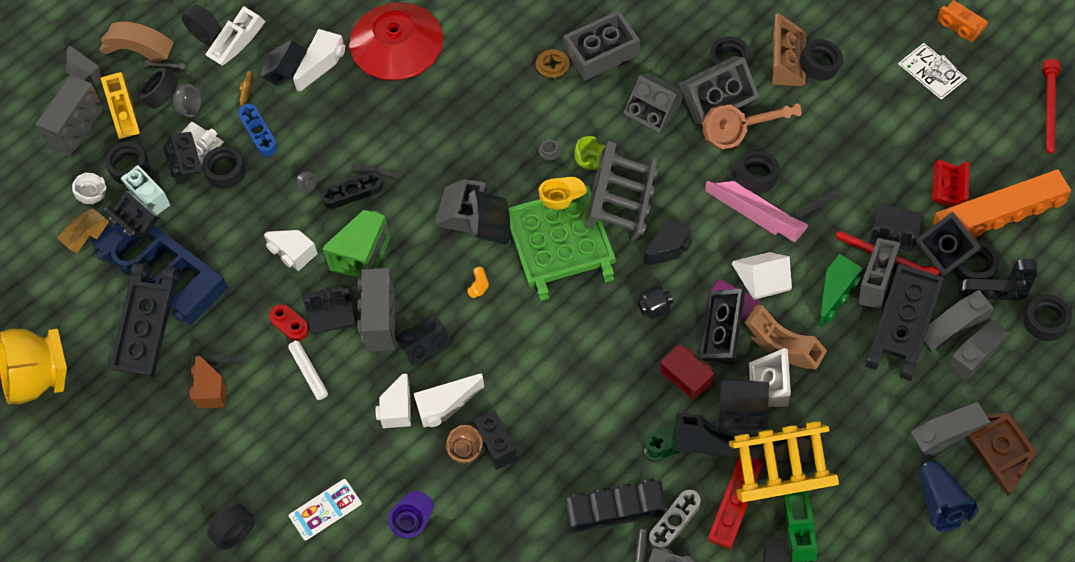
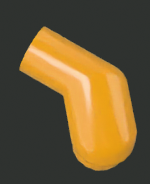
M477 267L473 270L476 281L467 290L471 298L480 297L489 287L483 267Z

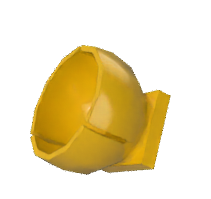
M8 329L0 332V377L4 396L8 404H23L36 400L50 386L53 387L54 393L64 392L67 367L58 329L48 330V336L45 338L27 329Z

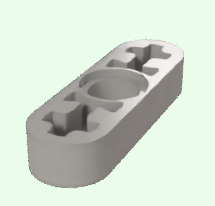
M683 491L651 530L649 543L652 548L668 549L700 508L701 499L696 491ZM693 498L694 506L692 504L688 505L684 513L682 509L685 506V499L690 500ZM671 515H678L681 517L682 523L678 526H672L669 524L668 518ZM666 528L668 532L665 534V543L662 541L656 543L655 536L660 537Z

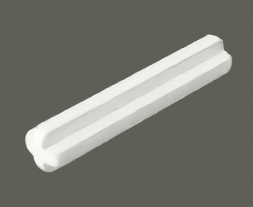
M294 341L290 343L288 348L316 399L322 400L327 397V390L300 342Z

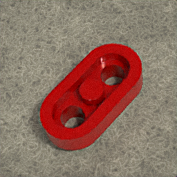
M280 304L270 310L269 319L272 325L293 342H300L308 336L309 328L306 321L288 306ZM279 313H284L280 317L277 316ZM300 326L297 330H293V327Z

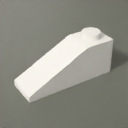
M318 29L293 77L297 91H302L337 64L339 58L345 52V45L341 35Z
M482 373L414 393L423 427L440 425L484 388Z

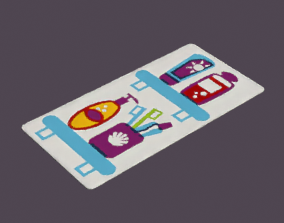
M343 479L290 513L289 518L306 541L359 507L362 502L346 479Z

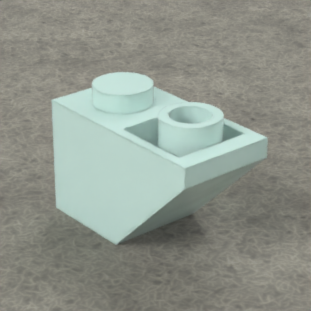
M138 165L121 177L129 191L155 214L158 215L170 206L164 191Z

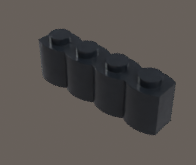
M654 479L644 480L637 486L622 484L615 490L600 488L590 495L575 493L566 499L572 533L609 527L619 523L635 522L641 519L663 516L667 512L662 482L655 481Z

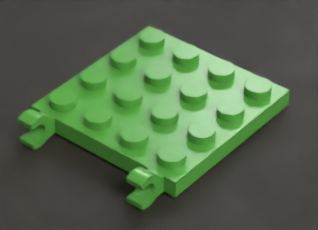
M589 185L585 186L587 189L586 194L572 200L569 207L563 210L549 209L540 199L509 208L510 232L529 287L536 286L540 301L549 299L547 282L601 267L605 283L614 280L611 264L616 263V258L602 220L601 222L597 221L593 229L584 226L592 195Z

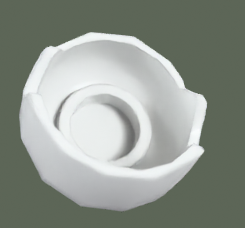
M83 173L77 176L72 186L76 199L83 204L90 205L100 202L104 198L107 188L104 178L94 173Z

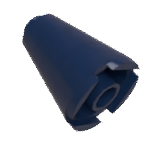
M929 461L921 467L919 476L929 520L933 528L935 527L940 532L951 531L961 527V521L967 518L969 522L976 516L979 510L976 501L941 463Z

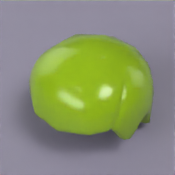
M593 136L582 137L578 140L574 150L575 161L586 170H597L601 152L605 145L598 144Z

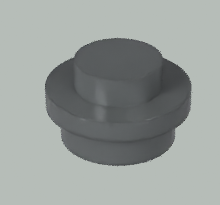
M545 140L539 147V154L544 160L552 161L560 156L561 148L554 140Z
M302 172L296 179V185L302 193L312 191L317 183V177L312 172Z

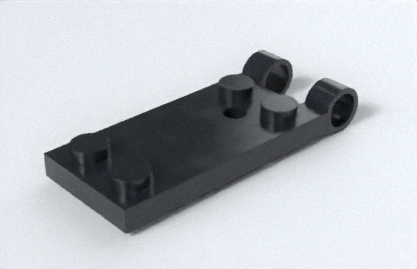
M135 262L133 264L109 369L155 377L175 286L178 285L181 278L179 268L166 266L162 273L160 285L145 282L150 275L148 263ZM151 303L150 310L146 311L145 305Z
M902 264L898 265L865 367L877 370L882 352L905 359L900 378L908 381L912 380L944 277ZM898 331H903L905 333V337L900 338L897 336L896 333Z

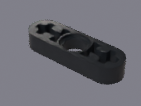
M370 172L328 186L321 192L322 202L325 207L333 209L378 194L383 189L382 177L376 172ZM374 181L376 185L372 186L370 182ZM355 186L358 188L355 194H348L346 192L349 187ZM329 195H333L334 199L330 200Z

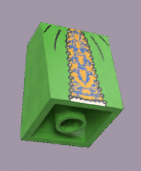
M363 210L335 235L323 248L329 270L359 279L362 278V270L377 269L390 240L385 215L377 211Z

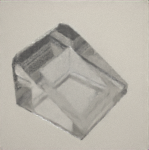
M942 55L935 58L924 73L943 85H947L957 72V69Z

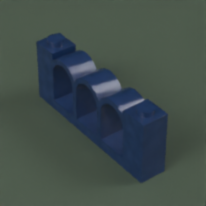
M112 222L100 234L98 239H94L91 242L96 250L94 254L102 262L106 260L111 265L115 263L118 269L126 275H131V269L135 262L148 263L151 266L165 251L175 258L168 266L179 268L181 273L186 268L195 273L197 276L181 292L173 295L170 309L173 310L172 315L181 323L185 321L191 326L228 289L221 275L155 225L147 235V238L153 242L134 260L123 261L122 257L140 237H129L123 232L124 228L121 225L118 226ZM163 271L155 277L148 278L145 282L161 285Z

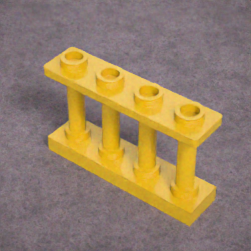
M821 421L806 423L807 427L797 429V426H787L782 428L783 432L774 433L773 430L760 431L759 436L750 437L749 434L735 436V440L729 441V446L739 448L745 481L743 488L736 490L738 500L747 502L839 485L838 476L829 473L825 465L820 433L828 432L829 426L821 425ZM811 435L816 465L815 475L805 477V474H802L796 438ZM787 439L793 474L790 476L791 480L782 481L778 477L773 441ZM763 443L769 480H767V484L758 486L757 482L754 481L749 446Z

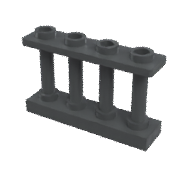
M608 141L601 152L584 226L593 229L597 221L601 222L603 220L633 230L631 241L635 242L640 235L643 236L646 230L647 223H644V219L649 214L651 204H648V201L655 189L652 182L659 170V167L656 166L657 158L653 157L648 165L618 156V153L615 152L616 143ZM617 164L645 174L643 184L613 174V171H610L611 166ZM611 182L640 192L639 203L609 193V190H606L607 184ZM607 201L637 211L635 221L605 212V209H602L603 203Z

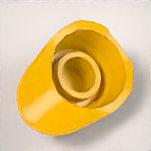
M576 177L549 179L544 181L539 187L541 202L547 208L553 210L566 209L572 200L587 193L584 183Z

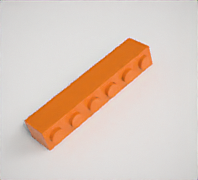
M1057 169L936 212L932 224L934 226L953 211L977 237L987 230L999 229L1009 222H1019L1026 216L1032 214L1039 215L1048 208L1063 206L1067 202L1071 189Z

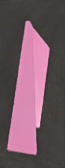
M735 181L722 183L706 182V192L774 235L779 232L791 241L796 242L808 227V224L790 217Z

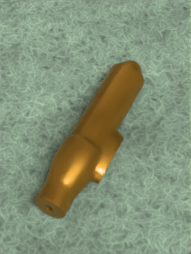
M251 71L247 72L244 81L240 85V107L248 103L254 75Z

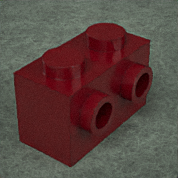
M681 344L675 347L660 362V373L692 401L700 397L713 384V369L707 363H701L691 349H685Z

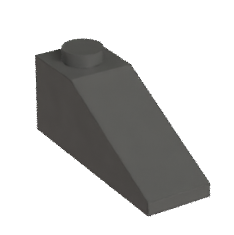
M881 238L877 239L861 284L859 304L882 309L900 243Z
M980 290L960 300L929 324L924 344L930 352H933L988 321L993 310L992 305Z
M993 320L989 321L952 356L948 369L965 382H968L1010 336V333Z
M976 402L932 419L914 429L911 433L925 457L929 458L991 422L980 404Z

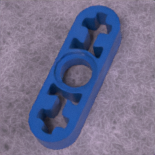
M252 104L241 106L238 111L239 118L258 152L262 156L273 155L277 151V144L259 111ZM247 113H250L252 115V121H250V119L246 115ZM255 127H263L262 132L258 134L252 132ZM263 139H265L267 144L270 145L269 147L266 148L263 145Z

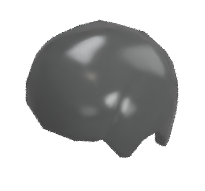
M191 84L179 85L172 96V104L175 111L182 116L194 117L199 112L201 106L200 89L193 87Z

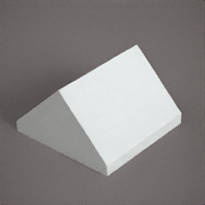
M768 252L732 262L734 269L753 300L790 291L792 288L790 256Z
M784 348L749 363L750 381L769 382L768 407H788L791 394L788 349Z

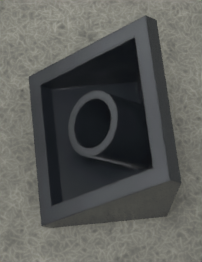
M953 211L916 239L943 276L947 275L982 248L972 230Z

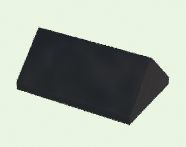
M744 289L709 291L699 359L735 364L745 298Z

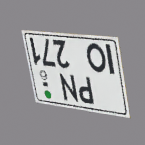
M925 43L898 63L940 99H943L967 79Z

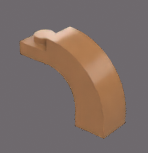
M115 22L111 24L108 32L102 37V45L99 50L106 55L118 49H129L142 54L152 62L158 63L167 59L174 42L147 26L132 22Z
M755 305L745 321V324L753 332L751 338L760 347L770 354L784 348L788 349L789 364L794 366L817 369L827 352L815 336L795 334L782 327L763 305Z

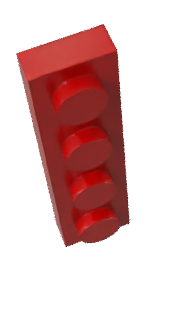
M741 457L737 461L708 537V542L730 550L749 501L742 502L737 497L736 490L742 489L743 484H745ZM751 459L755 482H757L764 460Z

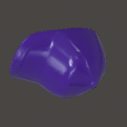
M421 491L408 493L389 513L388 521L392 532L403 539H409L421 533L433 511V500Z

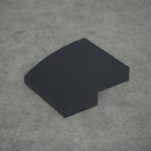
M473 190L469 194L474 214L468 219L474 237L507 245L510 239V214L507 200Z

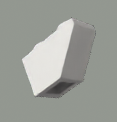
M299 230L273 231L264 234L267 241L266 247L274 255L278 253L285 265L288 267L293 266L297 271L302 269L318 254L315 244Z

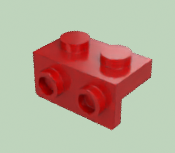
M939 159L934 163L933 202L950 208L968 200L970 194L968 191L970 178L968 162L965 161L956 166Z

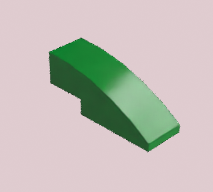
M808 490L783 495L791 561H817L818 548Z

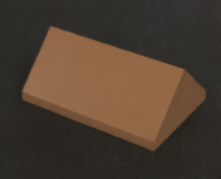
M779 13L775 15L773 30L772 85L803 86L806 84V73L802 70L799 61L800 55L806 46V32Z

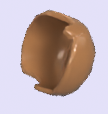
M460 425L449 433L446 451L452 460L458 463H470L480 454L483 438L479 431L471 425Z

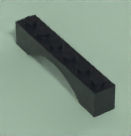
M677 413L672 436L674 451L724 455L731 458L740 457L739 448L729 446V441L735 440L737 434L717 428L702 415ZM795 425V426H797V429H801V428H806V427H807V426H802V425ZM820 433V435H821V441H822V446H823L824 440H823L822 433ZM811 435L796 437L801 464L815 465ZM787 439L773 441L776 462H790ZM763 443L749 446L751 459L766 460Z

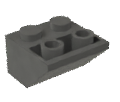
M651 73L639 75L623 114L661 133L677 112L684 96L680 88Z
M464 179L446 186L434 226L473 233L468 219L474 214L469 194L473 190L487 193L486 183Z

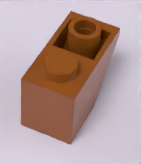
M197 356L195 365H192L191 368L194 383L189 390L190 399L194 401L197 408L225 407L227 386L222 376L201 356Z

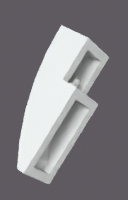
M243 6L233 22L228 20L205 55L223 66L253 39L265 21L259 15Z

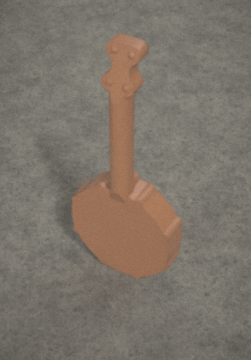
M731 104L716 106L710 109L702 122L705 140L722 150L739 146L747 132L748 125L782 117L790 118L793 114L801 116L800 104H793L792 107L783 106L778 110L744 117L745 114Z

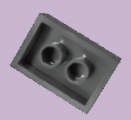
M620 10L563 36L564 51L584 81L640 55V39Z
M733 56L679 83L692 119L697 124H702L711 108L726 104L739 108L759 98L744 57Z
M70 75L35 125L48 148L71 156L73 151L78 148L84 135L90 131L95 119L101 115L104 107L92 83Z
M390 268L362 270V278L358 279V290L361 292V299H358V312L361 313V319L357 321L358 333H361L362 344L365 343L368 352L395 350V287Z

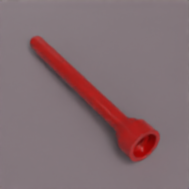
M1055 59L1046 60L1042 64V72L1047 78L1046 152L1048 154H1052L1055 151L1056 77L1060 73V62Z
M842 231L836 233L838 240L870 254L873 253L874 245ZM897 255L895 265L902 264L937 276L940 274L939 269L935 266H926L925 268Z

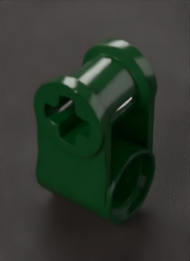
M675 423L648 435L644 447V456L647 460L658 462L674 454L681 453L680 451H674L672 436Z

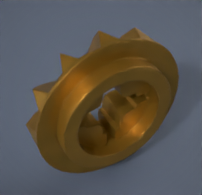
M546 50L538 56L536 69L539 75H544L546 79L553 77L556 80L558 76L564 77L565 72L569 71V58L560 50ZM551 60H553L554 64L556 65L555 69L551 68L550 66Z

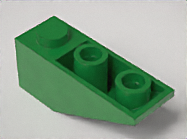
M841 254L836 257L826 270L819 327L821 328L826 322L830 323L834 319L838 306L845 305L850 297L849 292L852 288L856 290L863 280L861 278L863 268Z

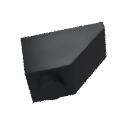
M666 219L645 252V264L652 265L680 258L683 251L687 252L692 244L690 239L691 230L672 220Z

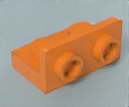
M955 0L947 7L942 6L940 8L937 19L943 26L950 28L958 33L960 37L970 42H973L988 25V21Z

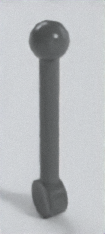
M145 60L143 63L145 68L153 66L179 68L180 70L186 69L184 62L170 64Z

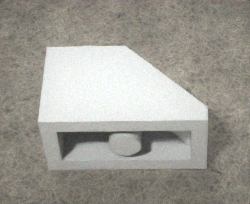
M402 374L379 397L380 406H376V419L381 421L383 428L411 426L410 383L408 375Z

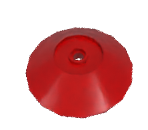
M389 3L373 8L359 19L351 31L349 49L354 62L366 74L381 80H404L421 74L434 64L442 51L444 34L439 21L427 9L411 3Z

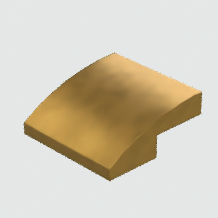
M92 208L69 223L57 239L77 254L89 236L98 239L109 223V220Z

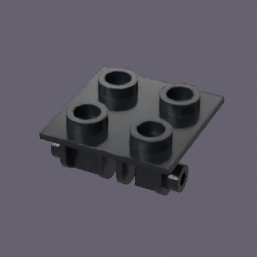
M878 204L870 243L876 244L877 239L881 238L900 243L899 249L915 252L916 239L919 237L923 213Z
M340 285L339 287L327 288L326 290L320 289V291L307 292V294L303 295L311 335L356 325L348 285Z

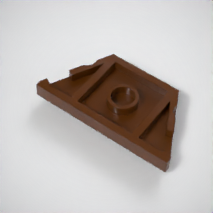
M1009 413L986 414L991 423L966 438L1003 491L1009 496L1037 451Z

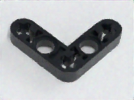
M1029 258L1016 261L1008 280H962L959 282V296L966 298L980 290L984 297L990 300L1025 299L1037 276V262Z

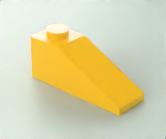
M119 72L102 77V85L119 139L140 134L125 75Z

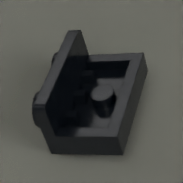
M191 132L170 134L164 145L165 156L169 157L170 175L175 178L176 184L185 183L189 175L201 173L202 171Z
M125 191L114 209L106 207L104 210L110 216L109 220L118 226L121 225L124 228L123 232L131 238L140 237L145 239L160 218L128 191Z
M434 315L430 318H425L421 323L404 330L395 337L398 346L404 351L412 366L417 365L452 344L445 327Z

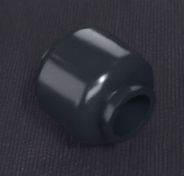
M661 286L641 292L640 299H637L642 315H647L649 319L668 314L670 312V304H673L670 292L664 291Z

